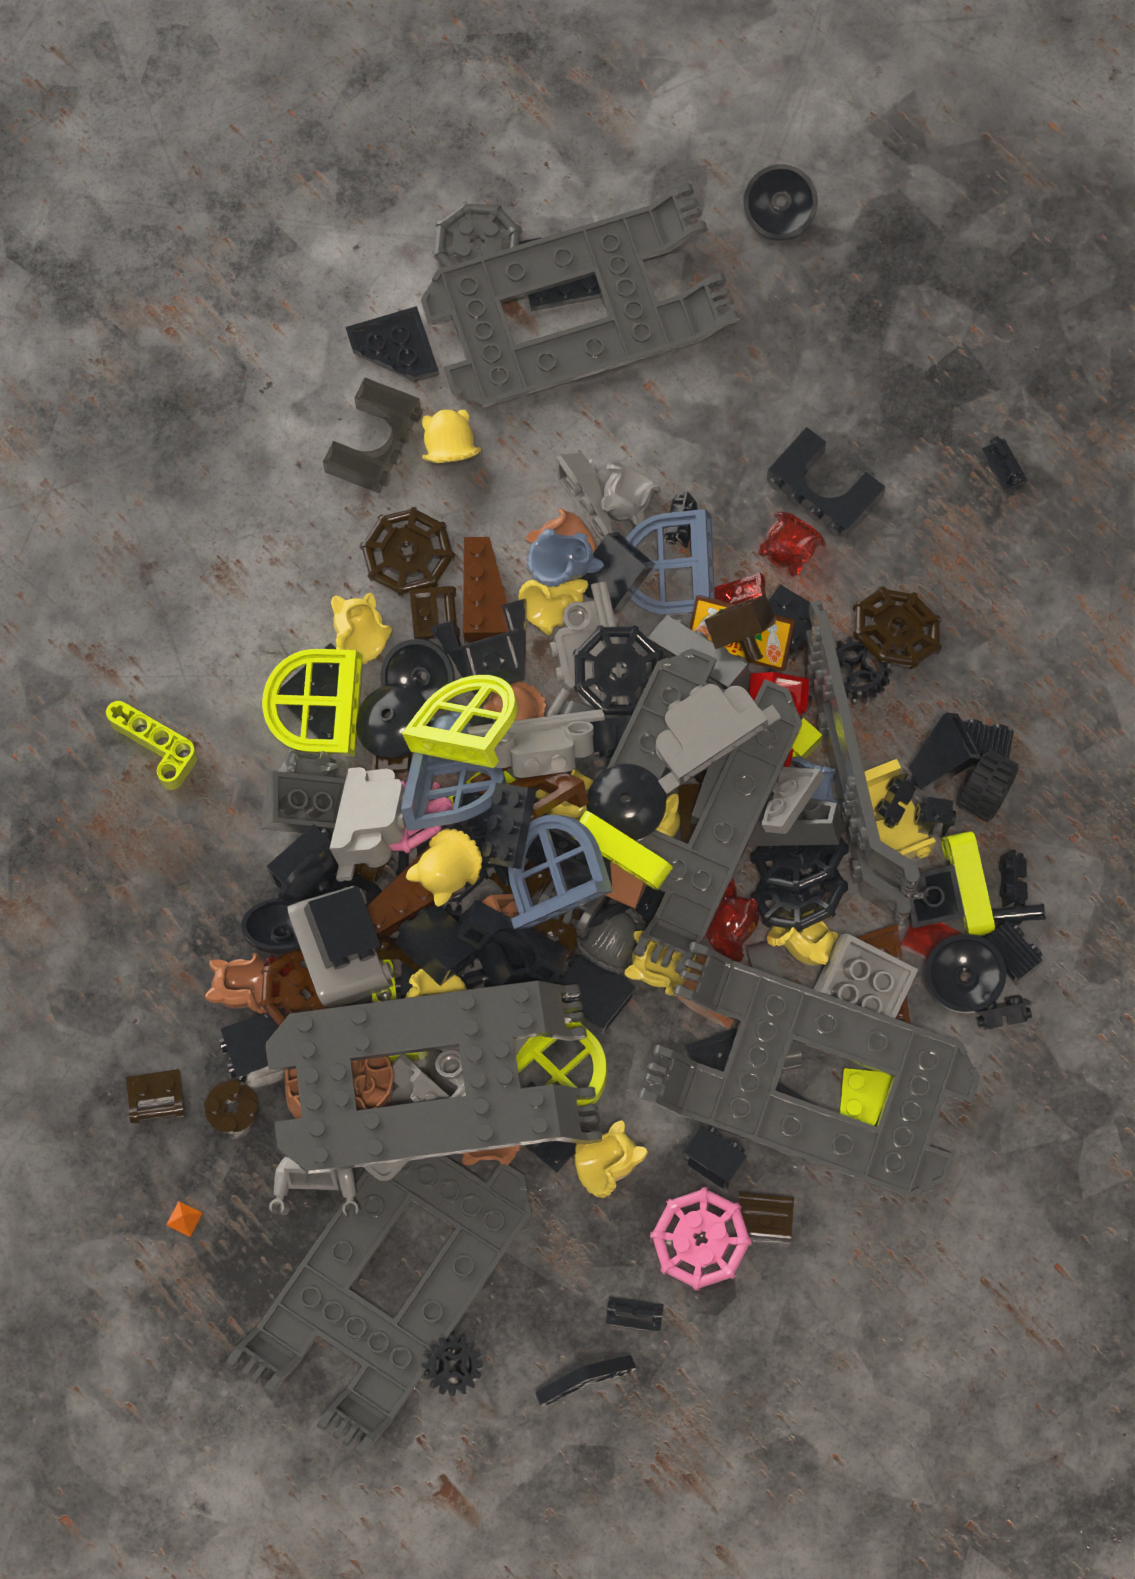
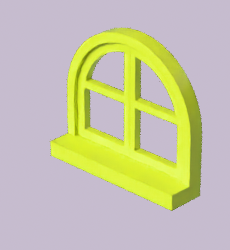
M308 649L296 652L280 662L270 674L262 698L264 718L273 735L283 744L297 751L306 753L325 751L328 754H342L345 757H355L357 739L356 720L360 701L363 655L357 650ZM313 663L339 664L337 697L310 696ZM306 665L304 696L278 695L280 687L287 676L297 668ZM277 705H303L301 737L292 734L283 725L278 714ZM309 706L336 707L333 740L307 739Z
M474 675L461 678L435 692L423 704L402 732V735L411 752L494 768L499 762L494 749L513 724L518 712V701L511 686L501 678L491 675ZM479 690L468 706L447 703V701L459 694ZM491 691L497 693L503 700L501 713L478 709ZM438 709L462 713L449 731L426 726ZM473 715L497 719L485 737L461 733Z
M580 1022L565 1023L566 1028L569 1029L577 1027L586 1028ZM587 1028V1038L578 1040L585 1049L561 1070L542 1054L543 1051L557 1040L555 1038L543 1036L530 1037L516 1055L518 1074L535 1060L552 1077L545 1085L558 1083L562 1086L577 1088L565 1075L590 1054L593 1061V1076L588 1087L595 1088L596 1097L591 1100H577V1106L595 1104L599 1100L606 1086L608 1065L601 1044Z

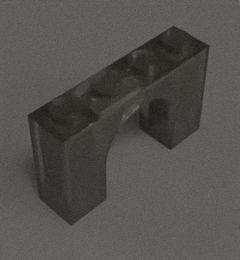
M364 377L354 398L356 409L387 422L392 429L390 438L382 447L373 451H359L333 441L323 460L325 473L380 494L383 487L389 485L392 477L391 470L394 465L397 466L399 464L404 443H409L413 433L411 429L414 423L420 421L423 409H421L420 398Z

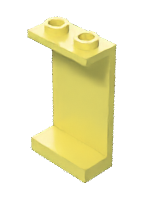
M897 759L865 771L874 815L877 813L875 812L877 804L881 799L885 798L888 792L886 787L889 781L894 776L900 774L901 767ZM910 800L908 805H904L899 801L898 804L906 810L897 826L891 829L884 825L885 820L876 821L880 841L909 859L927 857L934 850L936 841L934 837L929 838L928 834L918 833V826L914 824L915 806L912 800Z

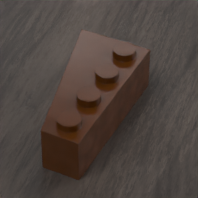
M464 537L463 636L464 643L469 644L509 632L502 605L507 604L490 537Z
M430 846L366 907L377 937H389L398 931L403 922L408 919L412 921L424 907L429 909L435 904L434 895L426 890L420 882H411L406 878L408 870L418 863L421 856L431 848ZM465 885L455 893H452L449 900L466 891Z

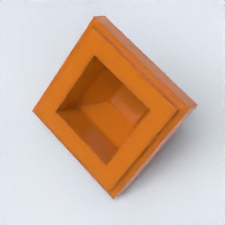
M179 1201L166 1226L191 1238L203 1213Z

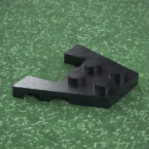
M526 598L502 605L509 632L462 646L454 620L430 627L431 632L438 638L446 654H449L457 666L456 669L463 678L474 675H491L503 679L508 684L525 680ZM472 690V692H473L474 695L477 694L478 691H479V690Z

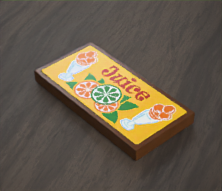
M697 595L690 629L694 632L697 630L702 632L712 642L704 620L717 611L735 604ZM773 614L776 624L755 636L763 658L752 663L785 671L797 620ZM740 642L724 646L730 654L735 657L740 655L747 661Z

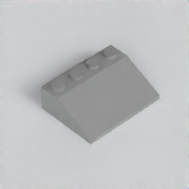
M840 933L828 957V963L824 966L814 990L896 1018L918 969L850 934Z

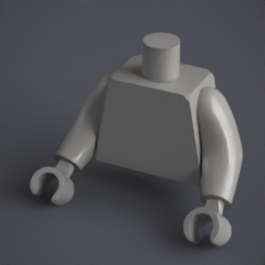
M284 1157L275 1171L273 1194L276 1195V1199L270 1202L269 1209L272 1213L277 1214L278 1206L281 1204V1215H287L290 1211V1205L284 1200V1196H287L289 1189L339 1190L340 1186L342 1196L346 1198V1203H344L342 1208L343 1213L349 1217L348 1208L351 1205H355L356 1215L359 1216L361 1207L358 1203L354 1202L356 1187L353 1168L308 1174L290 1158Z

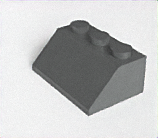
M272 771L263 801L262 830L303 834L315 824L319 830L324 828L333 836L346 779Z

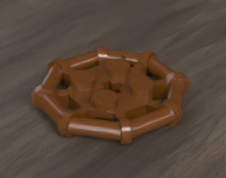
M301 950L283 954L269 966H264L261 971L263 983L262 998L259 1005L261 1009H265L278 1026L286 1018L276 1006H280L282 1009L284 1007L288 1011L287 1015L329 1009V1007L321 1003L308 968L300 967L299 961L305 962ZM289 964L292 971L283 977L278 972ZM273 983L278 985V997H272ZM307 990L311 994V997H309L306 1001L304 1000V996L300 995L299 992Z

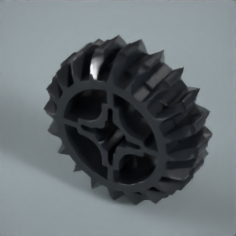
M850 636L847 637L846 644L839 640L835 649L841 673L848 678L847 683L843 681L847 700L851 698L853 705L857 704V699H861L864 705L867 703L868 697L875 701L877 693L882 695L885 692L884 686H889L890 684L888 677L892 676V670L889 669L891 663H878L876 661L877 658L859 640L853 642ZM855 654L857 655V657H855V658H847V657H846V656H849V655H855ZM866 658H869L875 664L878 672L873 671V668L867 665ZM861 663V670H859L853 678V671H855ZM861 682L868 683V685L865 686H856L858 683Z

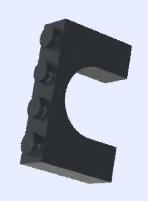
M806 427L770 466L767 473L768 483L773 489L781 490L788 495V499L794 505H801L806 509L811 518L816 521L820 520L827 525L828 530L833 535H840L846 540L883 499L886 487L865 472L848 492L839 497L826 498L814 493L808 487L805 475L825 453L826 441Z

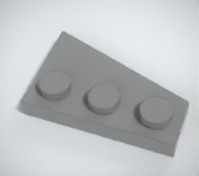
M783 767L778 782H776L773 789V799L767 804L761 824L765 832L788 833L824 779L820 769Z

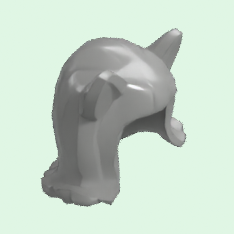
M619 462L608 463L606 469L611 470V475L603 490L602 510L616 520L631 519L633 524L637 526L644 521L643 512L650 504L652 492L656 491L659 493L661 488L650 478L631 467H627Z

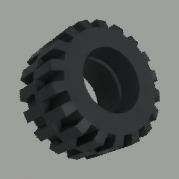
M991 749L985 752L961 795L959 808L986 822L992 820L1016 778L1019 764Z

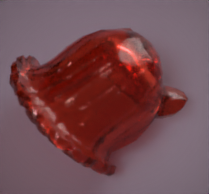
M776 511L773 516L778 518V520L769 529L766 540L758 549V554L760 556H767L771 565L777 569L788 570L789 574L795 577L801 572L803 564L813 556L816 547L820 545L824 548L826 542L816 529L807 522L802 521L799 517L791 513Z
M731 885L727 888L723 901L706 934V938L716 952L735 962H741L744 957L742 945L755 932L759 923L758 901L737 896L735 888Z

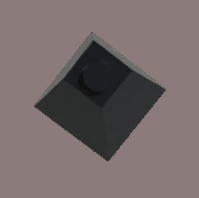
M954 865L920 870L915 895L909 898L911 904L909 920L912 927L917 928L965 917Z

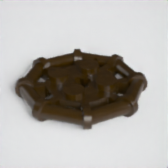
M411 507V509L385 516L379 515L377 522L366 539L360 543L369 580L376 581L398 593V596H404V594L410 593V590L437 587L438 581L451 561L455 560V553L452 552L446 523L444 521L439 522L417 510V507ZM408 520V524H405L402 528L391 525ZM416 521L422 523L430 529L428 531H425L415 525ZM386 530L388 533L381 543L376 542L382 531ZM438 536L441 549H433L431 542L433 537ZM412 546L413 553L411 555H403L401 548ZM373 552H381L384 562L377 565ZM433 558L440 559L431 573L427 569ZM386 570H390L400 575L399 581L397 582L383 573ZM422 573L424 579L406 583V577L408 576L416 577Z
M883 586L878 587L876 592L864 600L857 601L854 604V639L859 640L877 658L876 661L878 663L887 662L915 669L918 667V664L941 651L940 624L942 620L939 615H935L917 597V593L913 592L911 594L889 590ZM895 601L903 602L902 606L895 605ZM878 602H881L883 604L879 608H875L873 606ZM865 616L872 618L871 625L865 626ZM893 623L895 625L901 624L903 626L902 629L895 628ZM923 627L929 628V636L925 634ZM874 635L883 644L882 649L870 636ZM919 643L925 647L917 653L914 649ZM901 651H904L905 655L896 654L900 653Z

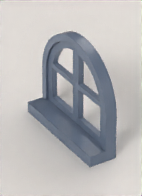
M706 509L652 516L638 524L626 539L637 548L645 537L658 530L659 560L652 561L655 565L651 571L659 570L660 601L646 596L639 588L631 597V600L642 609L657 615L693 614L697 595L715 599L711 514ZM690 525L692 557L665 560L664 528ZM692 567L694 600L667 602L665 570Z
M414 752L401 806L407 830L412 831L453 824L470 819L486 811L492 805V795L496 783L506 784L502 768H489L455 760L428 764L425 754ZM468 771L481 772L491 778V780L465 784ZM461 772L458 786L432 790L435 776ZM487 790L474 802L461 807L463 794ZM456 795L453 810L427 814L429 800Z
M546 815L530 822L521 869L508 867L509 881L519 912L518 916L511 919L514 929L534 927L613 892L598 843L584 824L565 815ZM549 829H561L575 837L581 846L557 857ZM539 835L547 862L524 872L527 850L533 840ZM584 852L593 880L567 890L559 863ZM549 868L557 896L533 906L525 878Z

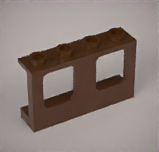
M511 766L502 768L503 772L511 768ZM565 772L525 778L516 777L517 780L508 784L526 788L536 787L549 793L548 796L534 803L531 821L539 818L564 801L580 808L589 803L584 781ZM481 773L471 779L470 782H482L491 780V778ZM487 790L479 792L483 795Z

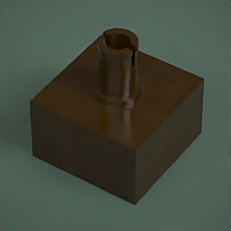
M766 594L719 610L704 620L715 649L734 642H740L748 663L763 658L755 636L776 624Z

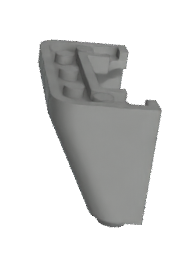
M356 886L297 902L287 908L316 993L321 1003L329 1008L345 1006L393 986L391 978H394L391 966L389 963L384 964L379 959L377 952L374 953L375 957L361 962L358 958L349 961L350 964L344 968L335 970L333 966L326 969L305 915L304 907L309 901ZM360 888L361 895L363 897L364 903L366 904V896L363 890Z
M404 1054L400 1055L393 1062L394 1082L398 1087L393 1092L390 1106L450 1098L446 1092ZM408 1161L364 1166L363 1168L376 1179L387 1181L392 1179Z

